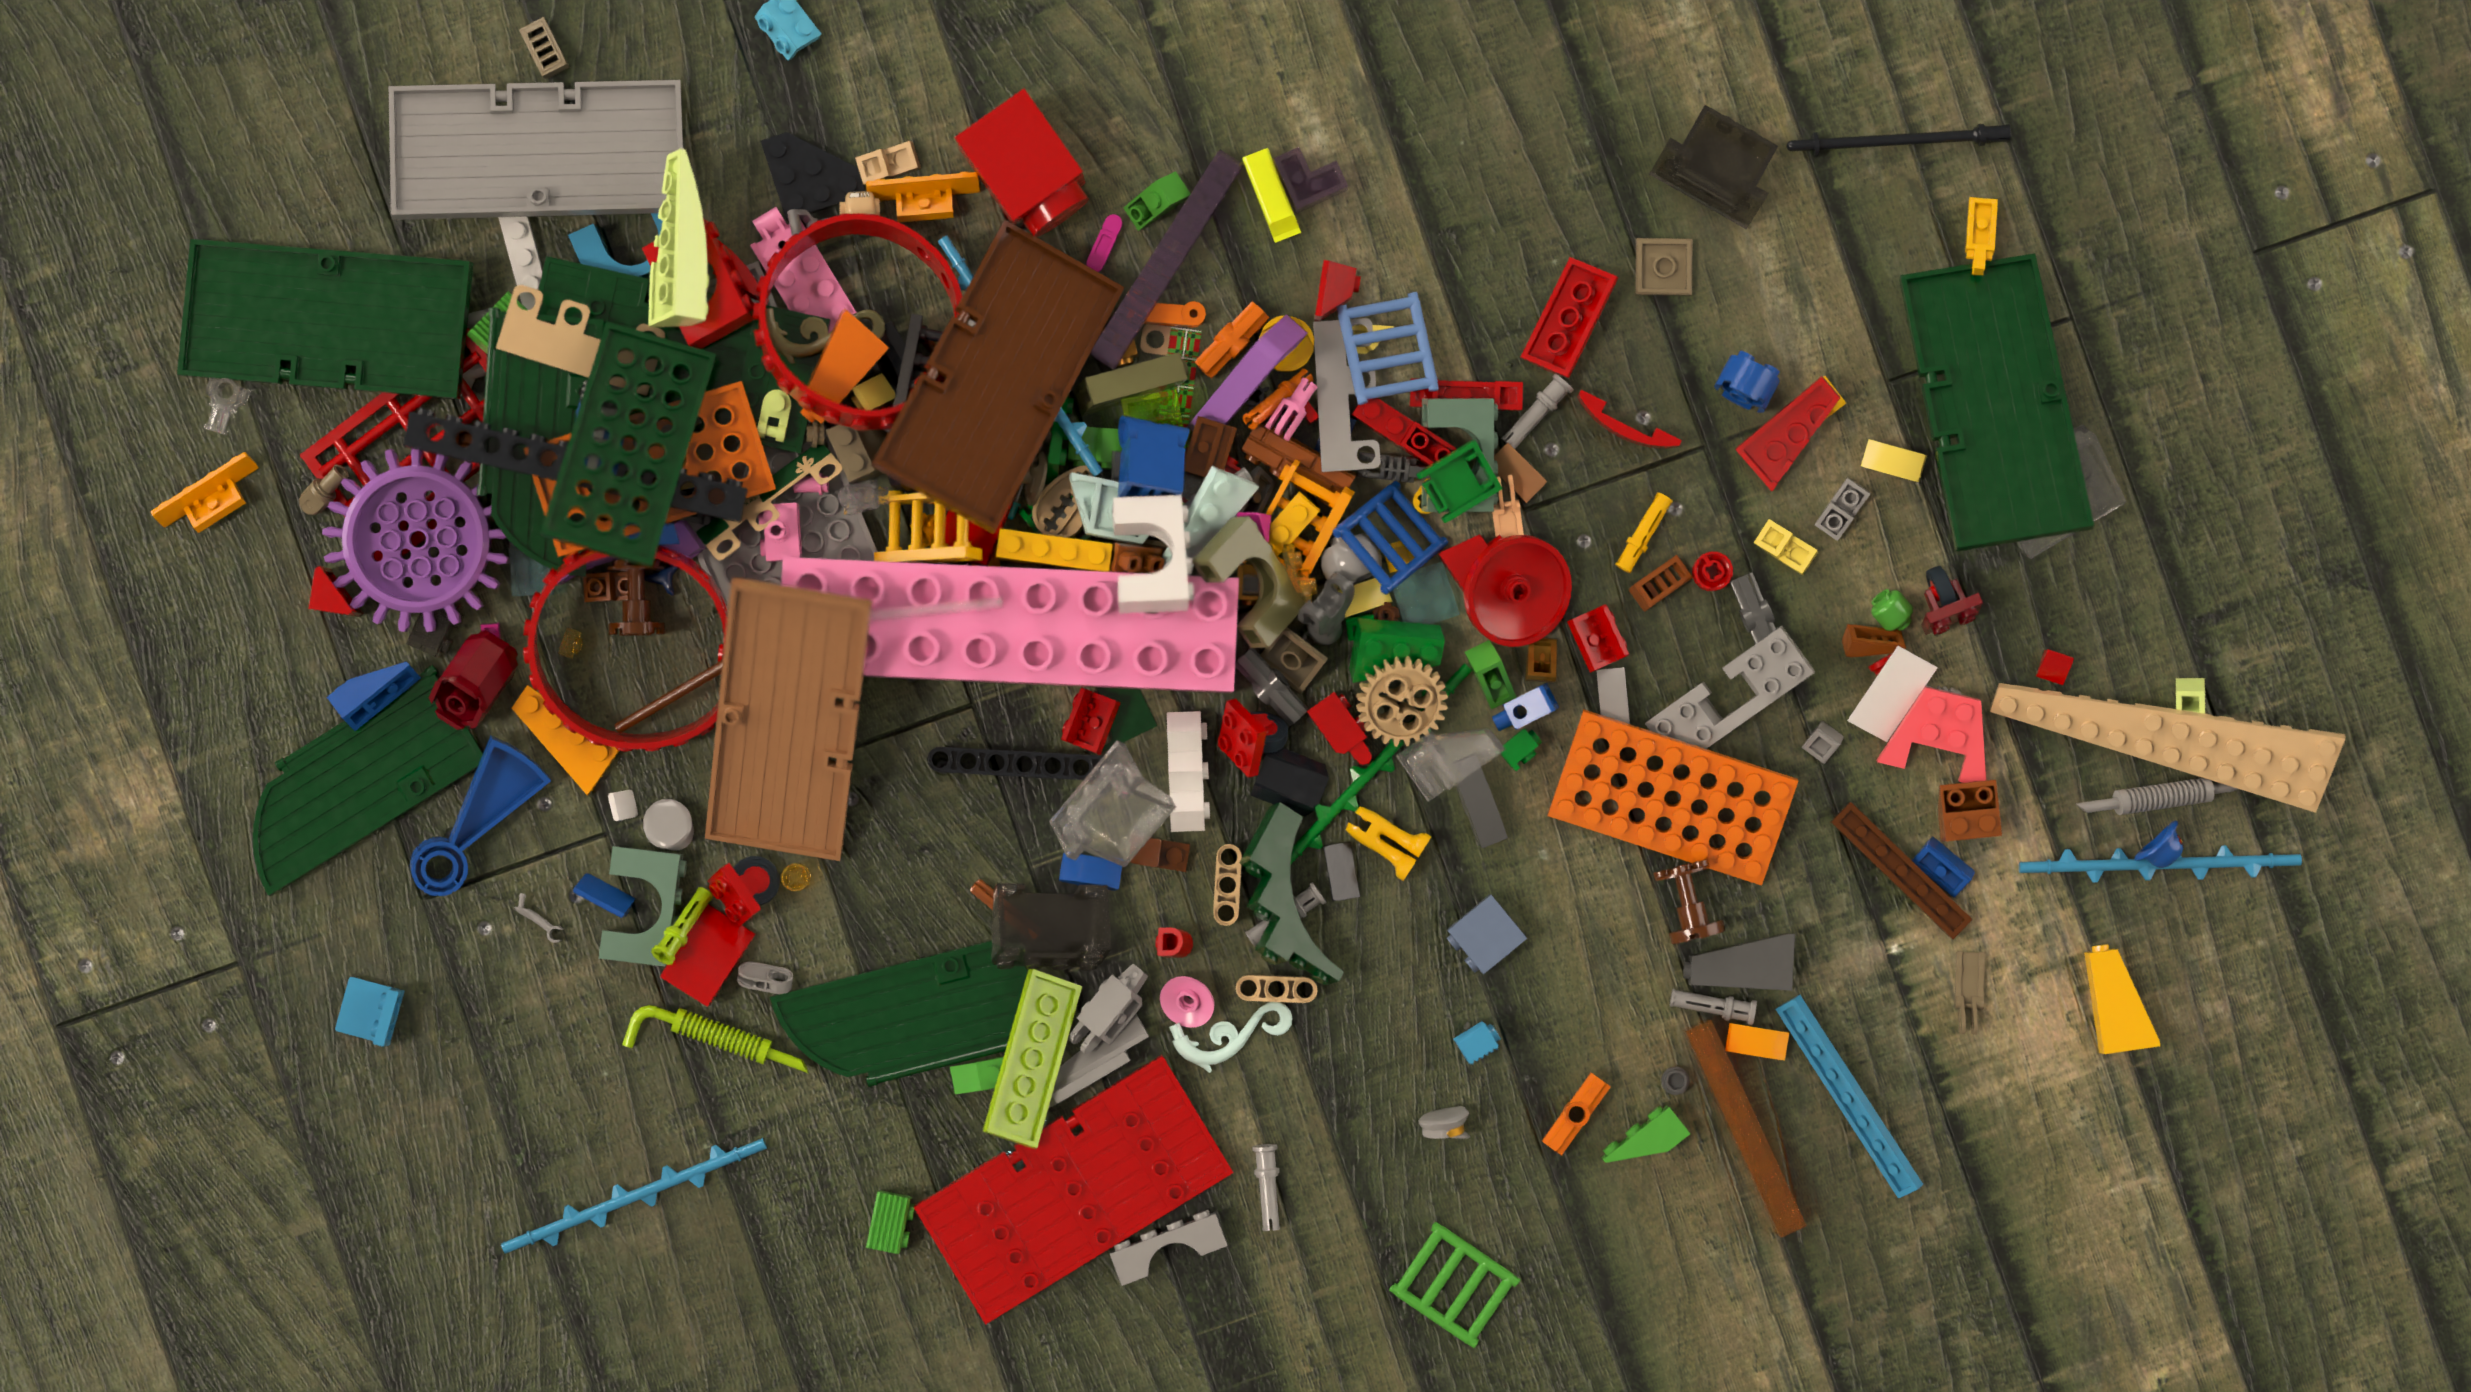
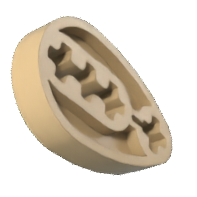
M1078 466L1066 471L1055 478L1041 492L1037 503L1033 506L1032 516L1037 529L1043 535L1073 538L1083 529L1069 476L1073 472L1082 475L1089 473L1088 476L1094 477L1087 466ZM1073 496L1074 506H1067L1064 509L1066 517L1064 519L1059 517L1056 521L1058 529L1056 531L1051 529L1047 532L1045 522L1047 520L1053 521L1055 518L1053 510L1055 508L1060 510L1064 504L1061 501L1063 497L1069 498Z

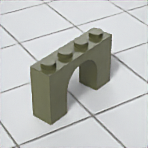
M1249 516L1232 517L1197 554L1192 563L1206 583L1224 582L1244 560L1254 567L1260 582L1259 597L1255 606L1237 625V629L1250 648L1269 647L1299 614L1300 608L1307 601L1303 597L1301 589L1288 575L1286 567L1280 563L1274 554L1272 546L1265 541L1259 532L1257 524Z

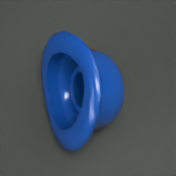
M2172 821L2151 842L2144 846L2135 855V861L2145 859L2158 868L2168 867L2181 856L2184 849V843L2176 832L2178 821Z

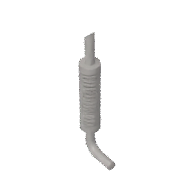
M2198 778L2116 790L2113 793V798L2075 804L2086 813L2114 809L2116 814L2125 815L2212 802L2214 794L2230 793L2238 788L2221 783H2212L2209 779Z

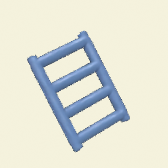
M1417 292L1409 293L1408 297L1351 308H1347V305L1337 307L1358 405L1368 403V399L1423 389H1429V392L1439 390ZM1410 308L1413 320L1411 325L1353 334L1350 319ZM1413 335L1417 337L1419 351L1359 361L1356 348L1358 345ZM1418 362L1423 364L1425 378L1365 388L1363 372Z

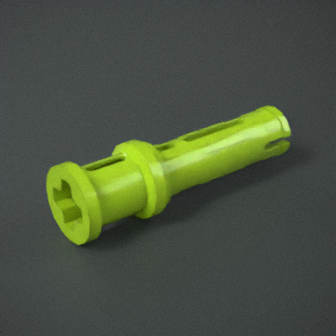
M698 887L696 893L674 925L665 929L663 939L658 945H654L651 950L652 955L658 961L666 965L673 964L675 954L680 947L685 946L687 943V934L712 900L713 895L709 890Z

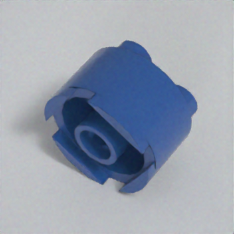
M1740 351L1738 355H1731L1714 388L1718 390L1721 387L1724 390L1722 396L1734 404L1748 410L1752 406L1759 407L1757 412L1763 413L1780 383L1777 377L1780 373L1779 370L1768 364L1762 366L1754 361L1755 358L1744 351Z

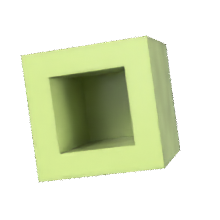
M2176 678L2177 710L2205 714V678Z

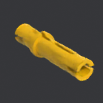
M1657 492L1633 536L1628 537L1626 540L1627 546L1615 563L1618 568L1631 574L1642 552L1645 553L1648 547L1646 545L1667 509L1672 504V499Z

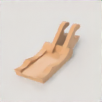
M1508 475L1511 501L1503 502V493L1500 490L1498 492L1499 502H1497V505H1494V512H1492L1496 537L1498 535H1501L1502 538L1524 535L1519 499L1515 500L1512 475ZM1500 476L1496 477L1501 485Z

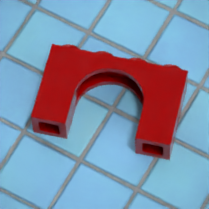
M704 218L707 263L711 264L715 271L716 289L712 298L707 302L708 313L706 320L693 326H679L687 344L698 349L706 347L755 320L753 319L752 312L754 304L747 293L744 295L740 287L743 285V281L739 273L735 269L732 270L729 261L732 259L724 245L720 246L717 237L720 236V233L712 221L708 222ZM654 242L642 248L650 266L651 262L657 263L659 247H654Z

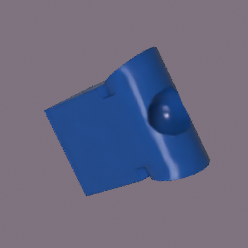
M1122 415L1118 424V437L1122 451L1117 498L1181 495L1184 482V446L1190 428L1171 424H1157L1148 420Z

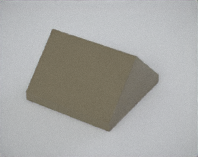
M1288 627L1260 654L1271 668L1279 670L1285 676L1289 685L1300 694L1328 660L1327 657Z

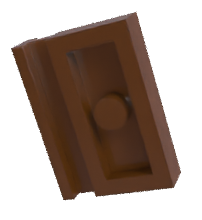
M1198 416L1184 459V471L1205 478L1212 466L1224 471L1237 428Z

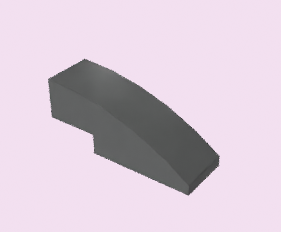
M1472 754L1449 763L1448 765L1464 812L1468 816L1476 842L1481 848H1485L1507 839L1508 837L1496 803L1476 755Z

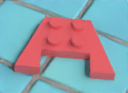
M1925 686L1876 761L1905 769L1911 743L1914 742L1964 754L1965 757L1958 779L1959 782L1986 781L1981 700Z

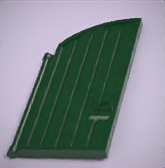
M497 307L489 308L490 325L483 423L492 425L491 430L502 432L503 428L520 431L519 437L530 439L531 434L547 437V441L571 434L577 415L583 382L585 380L588 381L589 378L497 349V342L507 312H503ZM538 314L536 319L555 325L557 316ZM564 316L565 321L569 325H577L582 320V318ZM588 318L583 334L601 340L604 320ZM496 438L489 439L485 444L486 451L491 454L498 452L500 441ZM522 444L516 446L513 450L514 458L517 460L525 459L526 455L523 448L527 446ZM480 464L479 484L476 495L488 496V493H492L491 515L500 530L529 558L543 566L557 570L565 563L563 559L569 554L558 557L553 539L540 536L545 514L533 477ZM574 513L569 519L572 522L578 523L585 517L580 513ZM587 549L579 550L578 553L585 551ZM586 564L581 565L568 574L586 577Z
M434 665L426 668L423 673L419 674L421 679L356 731L343 721L285 758L282 757L275 762L280 772L283 771L284 774L266 784L256 809L253 824L255 864L261 883L268 896L276 894L477 769L483 751L468 726L464 729L456 730L437 717L435 701L431 704L429 695L435 682L438 680L437 675L439 674Z
M1019 933L792 990L785 994L770 996L769 998L780 1025L792 1042L806 1056L820 1066L845 1077L868 1072L866 1082L868 1087L878 1085V1083L1006 1051L1028 968Z

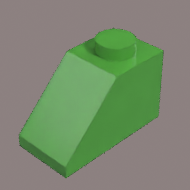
M1490 640L1465 651L1470 667L1491 710L1516 698L1502 660Z
M1004 1056L950 1066L955 1094L995 1088Z

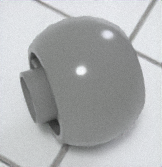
M1364 533L1354 535L1381 567L1382 556L1380 550L1369 536ZM1334 537L1328 541L1331 547L1324 550L1321 555V568L1327 580L1334 572H1338L1355 585L1373 576L1341 537Z

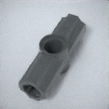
M1751 572L1730 581V585L1740 607L1739 613L1747 632L1751 633L1754 644H1757L1775 631L1776 628L1772 610L1767 600L1763 599L1755 576Z
M1254 648L1248 649L1235 661V667L1253 685L1252 689L1256 696L1266 705L1270 704L1289 726L1294 724L1308 711L1305 704L1289 688L1290 685L1285 676L1276 668H1271Z

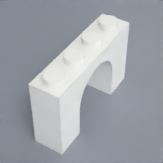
M1182 496L1113 498L1114 536L1151 535L1162 540L1172 554L1170 563L1159 572L1144 575L1118 576L1119 614L1188 611L1189 600H1194L1193 583H1188L1187 574H1192L1191 557H1186L1185 548H1190L1189 531H1184V522H1188L1187 505H1182Z

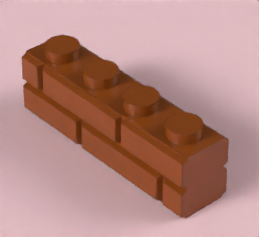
M1265 421L1251 431L1241 451L1246 453L1244 457L1256 465H1259L1260 462L1270 467L1269 472L1277 477L1280 476L1286 464L1291 466L1295 460H1298L1300 464L1296 473L1333 493L1336 491L1341 493L1345 486L1350 488L1357 476L1351 470L1322 472L1321 453L1293 437L1289 441L1285 440L1284 432L1280 436L1274 433L1276 427L1273 426L1269 430L1265 427L1267 424ZM1293 484V485H1294L1296 488H1298L1299 490L1308 493V491H1306V490L1300 488L1299 486ZM1318 497V500H1319V501H1321L1322 503H1324V504H1326V505H1329L1328 502H1326V501H1324V500H1322L1321 498Z

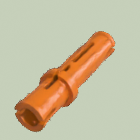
M1301 369L1290 380L1281 382L1276 391L1248 413L1244 414L1243 421L1246 425L1251 420L1253 422L1248 428L1254 430L1270 417L1283 398H1290L1302 378L1308 379L1309 384L1313 383L1314 379L1311 373L1304 377L1308 370Z

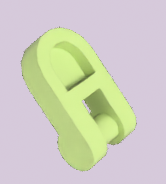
M772 390L763 399L757 427L760 438L765 439V436L776 438V441L779 442L785 441L791 412V399L782 390ZM769 417L780 419L778 427L768 425Z

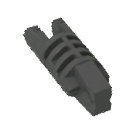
M1359 453V459L1365 462H1371L1375 458L1374 453ZM1380 454V471L1360 469L1357 471V477L1414 483V479L1418 478L1416 474L1428 467V465L1416 464L1417 458Z

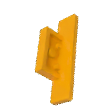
M960 172L957 174H933L922 177L907 176L898 179H876L874 181H867L866 189L872 192L875 198H879V201L896 200L897 221L900 223L954 218L953 195L979 193L980 184L976 172Z
M243 452L215 471H211L193 485L186 487L171 499L162 502L151 511V514L163 527H167L184 515H187L193 528L200 533L246 504L236 482L257 470L258 466L246 452Z

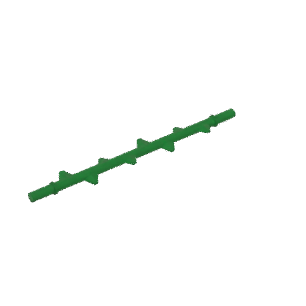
M1464 663L1444 683L1445 688L1441 691H1446L1448 696L1451 693L1454 694V690L1472 672V669ZM1427 690L1421 692L1422 696H1425ZM1390 738V743L1366 769L1352 766L1349 769L1353 779L1352 784L1330 807L1316 805L1315 811L1318 820L1294 844L1291 864L1299 856L1303 855L1302 852L1307 847L1322 848L1323 844L1320 833L1343 809L1356 811L1359 808L1356 795L1379 770L1387 772L1395 770L1392 756L1402 747L1404 740H1400L1398 746L1395 747Z

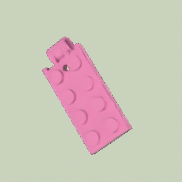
M777 207L752 221L763 240L758 243L754 242L750 246L766 272L769 268L767 266L768 261L775 252L779 253L781 250L779 243L781 241L786 242L792 236L790 224L787 225ZM800 220L802 230H805L806 228ZM816 244L793 259L774 283L789 310L830 319L828 333L833 330L844 308L852 315L857 313Z

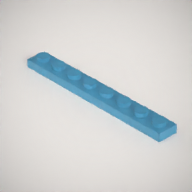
M1801 995L1778 1006L1775 1010L1898 1199L1918 1190L1923 1185L1922 1181Z

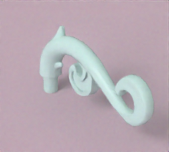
M1268 1002L1253 1014L1239 1034L1235 1026L1230 1022L1221 1021L1215 1023L1209 1033L1211 1041L1221 1045V1038L1223 1036L1229 1039V1043L1225 1047L1215 1051H1203L1196 1048L1199 1043L1189 1040L1188 1035H1184L1180 1023L1174 1024L1169 1028L1174 1038L1172 1043L1178 1053L1184 1059L1204 1068L1210 1073L1212 1072L1210 1065L1228 1060L1245 1045L1266 1012L1276 1011L1279 1014L1280 1020L1276 1025L1271 1026L1266 1022L1262 1023V1028L1267 1033L1276 1036L1282 1035L1289 1030L1292 1025V1014L1285 1004L1281 1002Z

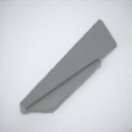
M1137 1014L1133 1016L1111 1045L1102 1040L1089 1054L1086 1055L1080 1050L1060 1066L1049 1108L1131 1060L1126 1050L1149 1037Z

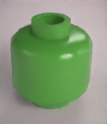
M1886 589L1873 599L1871 614L1886 631L1896 629L1901 631L1911 623L1912 619L1910 617L1913 614V606L1900 591H1889V589Z

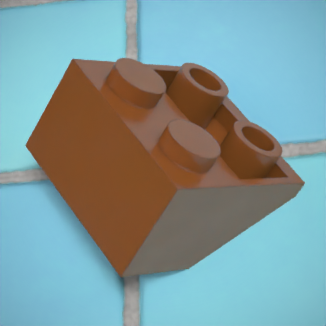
M1996 780L1939 785L1938 821L1941 841L2002 836Z

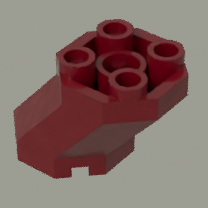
M487 630L480 631L478 634H471L442 676L435 682L429 695L431 704L435 701L437 705L435 710L437 717L456 730L464 729L466 726L476 728L487 715L506 685L512 680L518 667L516 649Z

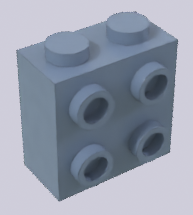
M1491 894L1447 929L1450 935L1446 938L1456 951L1462 948L1468 957L1464 961L1473 972L1476 973L1480 970L1482 974H1485L1527 939Z

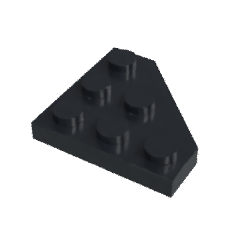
M788 132L760 141L787 222L789 221L787 214L789 210L801 209L813 214L837 206L839 202H845V196L848 192L866 191L858 167Z

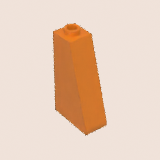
M844 308L830 334L807 387L828 400L840 404L889 347ZM804 408L800 411L811 423L817 420L822 424L825 421L824 418L812 411H807Z

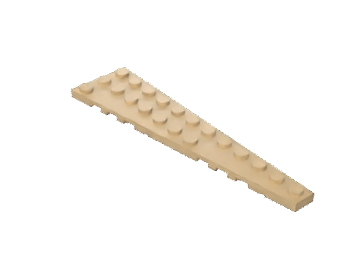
M1999 683L1990 707V712L2315 813L2345 741V734L2311 729L2309 731L2297 730L2285 725L2280 727L2270 726L2258 721H2252V723L2243 722L2231 717H2216L2211 714L2137 703L2135 705L2118 703L2117 700L2107 699V701L2096 700L2084 695H2079V697L2069 696L2057 691H2042L2037 688Z

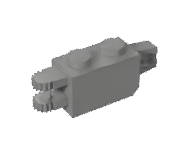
M1132 964L1118 978L1111 975L1109 979L1105 980L1092 1000L1082 1007L1081 1013L1077 1017L1079 1023L1069 1034V1041L1072 1044H1078L1091 1030V1033L1080 1047L1084 1054L1087 1055L1092 1052L1102 1040L1111 1045L1142 1007V998L1138 995V992L1148 975Z

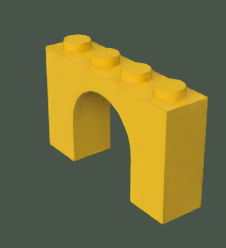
M1000 529L996 557L1000 561L1021 564L1029 562L1069 567L1082 571L1111 572L1113 544Z

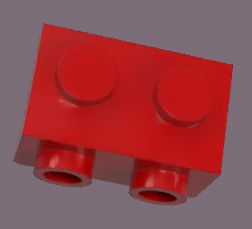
M1606 604L1567 621L1590 673L1629 655L1626 641L1620 635L1615 624V617Z
M1081 687L1079 693L1073 699V709L1070 717L1063 725L1061 740L1101 755L1121 702Z

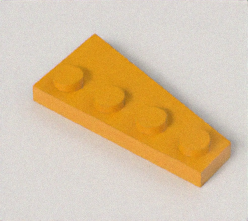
M527 685L512 706V710L585 794L589 795L615 759L619 750L607 745H595L589 742L586 737L569 731L555 714L552 715L543 704L544 699L541 694Z

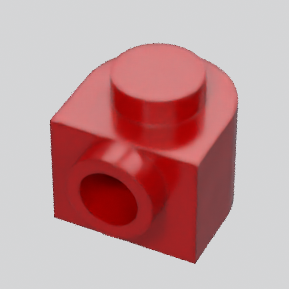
M1158 928V936L1155 941L1157 956L1165 958L1186 957L1193 948L1192 936L1185 930Z

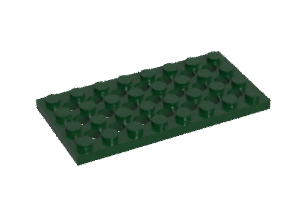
M606 321L540 536L652 568L714 366L715 353ZM622 351H629L633 354L634 360L629 364H623L618 360L617 356ZM650 359H657L662 367L657 372H650L646 369L645 363ZM677 367H684L688 370L689 376L684 380H678L673 376L672 372ZM614 377H621L625 380L626 385L621 390H614L609 385L610 380ZM642 385H648L653 389L654 393L649 398H642L637 394V389ZM670 393H675L680 396L681 402L677 406H669L664 398ZM612 403L617 407L618 411L614 416H605L601 411L602 406ZM635 411L642 412L645 416V421L639 425L633 424L629 420V415ZM666 419L672 423L673 428L671 431L663 433L657 429L656 424L660 420ZM603 429L609 433L610 437L606 442L599 443L593 438L595 431ZM625 438H633L637 442V447L632 451H626L621 447L620 443ZM652 446H660L664 449L665 454L660 459H653L648 454V450ZM589 456L598 457L601 460L600 467L589 469L584 463L586 458ZM617 464H624L628 467L629 473L625 477L620 478L613 474L612 469ZM645 472H651L656 476L657 481L650 486L644 485L640 480L641 475ZM587 482L593 487L592 493L588 496L580 495L576 490L580 483ZM608 491H617L621 496L620 501L616 504L607 503L604 495ZM639 498L646 500L649 505L648 509L644 512L635 511L632 507L634 500ZM573 509H580L584 512L585 518L578 523L572 522L568 518L569 512ZM601 517H607L612 521L613 525L609 530L602 531L597 528L596 521ZM629 525H635L640 529L641 533L637 538L630 539L624 535V529Z

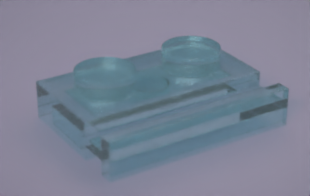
M510 541L512 596H534L535 591L541 593L545 586L542 580L551 569L529 558ZM554 588L549 595H554Z

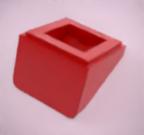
M2049 649L2044 650L2036 677L2063 685L2074 658Z

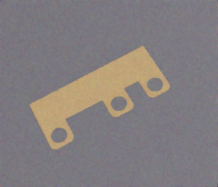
M524 285L516 286L496 348L589 378L600 339L583 334L590 314L588 306L571 300L563 301L556 323L553 325L536 319L543 299L542 293L537 289ZM523 292L533 294L535 297L534 307L530 310L519 308L517 305L519 294ZM570 307H577L582 312V320L577 325H569L564 319V313ZM640 324L636 329L641 332L652 331L658 337L665 339V333L662 329L649 327L646 324ZM622 351L617 356L618 360L623 364H629L634 360L633 354L629 351ZM648 360L645 363L646 369L654 372L658 360ZM614 377L610 380L609 384L624 388L626 382L621 377ZM640 386L637 389V393L647 396L650 386Z

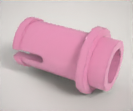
M819 473V476H820L821 478H827V477H829V476H823V473ZM805 476L793 485L794 493H819V495H823V493L829 492V482L820 485L813 476Z

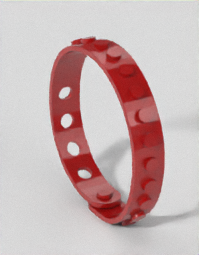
M848 213L816 221L799 234L791 236L779 253L775 252L767 264L769 268L766 275H761L756 292L760 293V302H754L753 319L758 320V329L754 330L756 346H761L764 355L761 357L766 370L772 372L780 389L784 393L790 394L805 410L812 411L832 424H839L855 430L891 429L905 402L882 410H863L843 406L819 395L798 380L786 368L772 345L766 323L765 311L772 287L785 267L808 248L833 237L852 234L880 237L894 242L915 254L940 279L950 298L955 318L959 315L955 309L962 298L958 280L946 259L933 245L920 234L899 222L875 214ZM938 376V378L936 379V381H938L941 384H943L945 378L941 376Z
M658 545L655 555L656 559L675 565L690 574L706 589L713 599L720 615L724 632V645H719L718 662L723 660L728 607L720 588L713 578L695 561L680 552ZM588 549L580 553L574 551L563 559L564 564L557 570L552 568L542 581L545 583V586L541 593L535 591L529 606L534 609L531 619L525 620L523 633L524 636H528V647H523L525 664L530 665L532 675H529V679L534 690H539L544 699L543 704L552 715L555 714L563 722V726L572 733H578L586 737L589 742L595 745H607L615 747L619 751H632L633 749L657 751L665 746L673 745L677 747L688 743L690 738L698 734L703 736L715 727L714 723L717 721L719 701L707 714L686 726L659 733L630 734L610 731L586 721L559 698L549 684L539 659L537 630L541 609L549 593L568 573L590 561L610 557Z

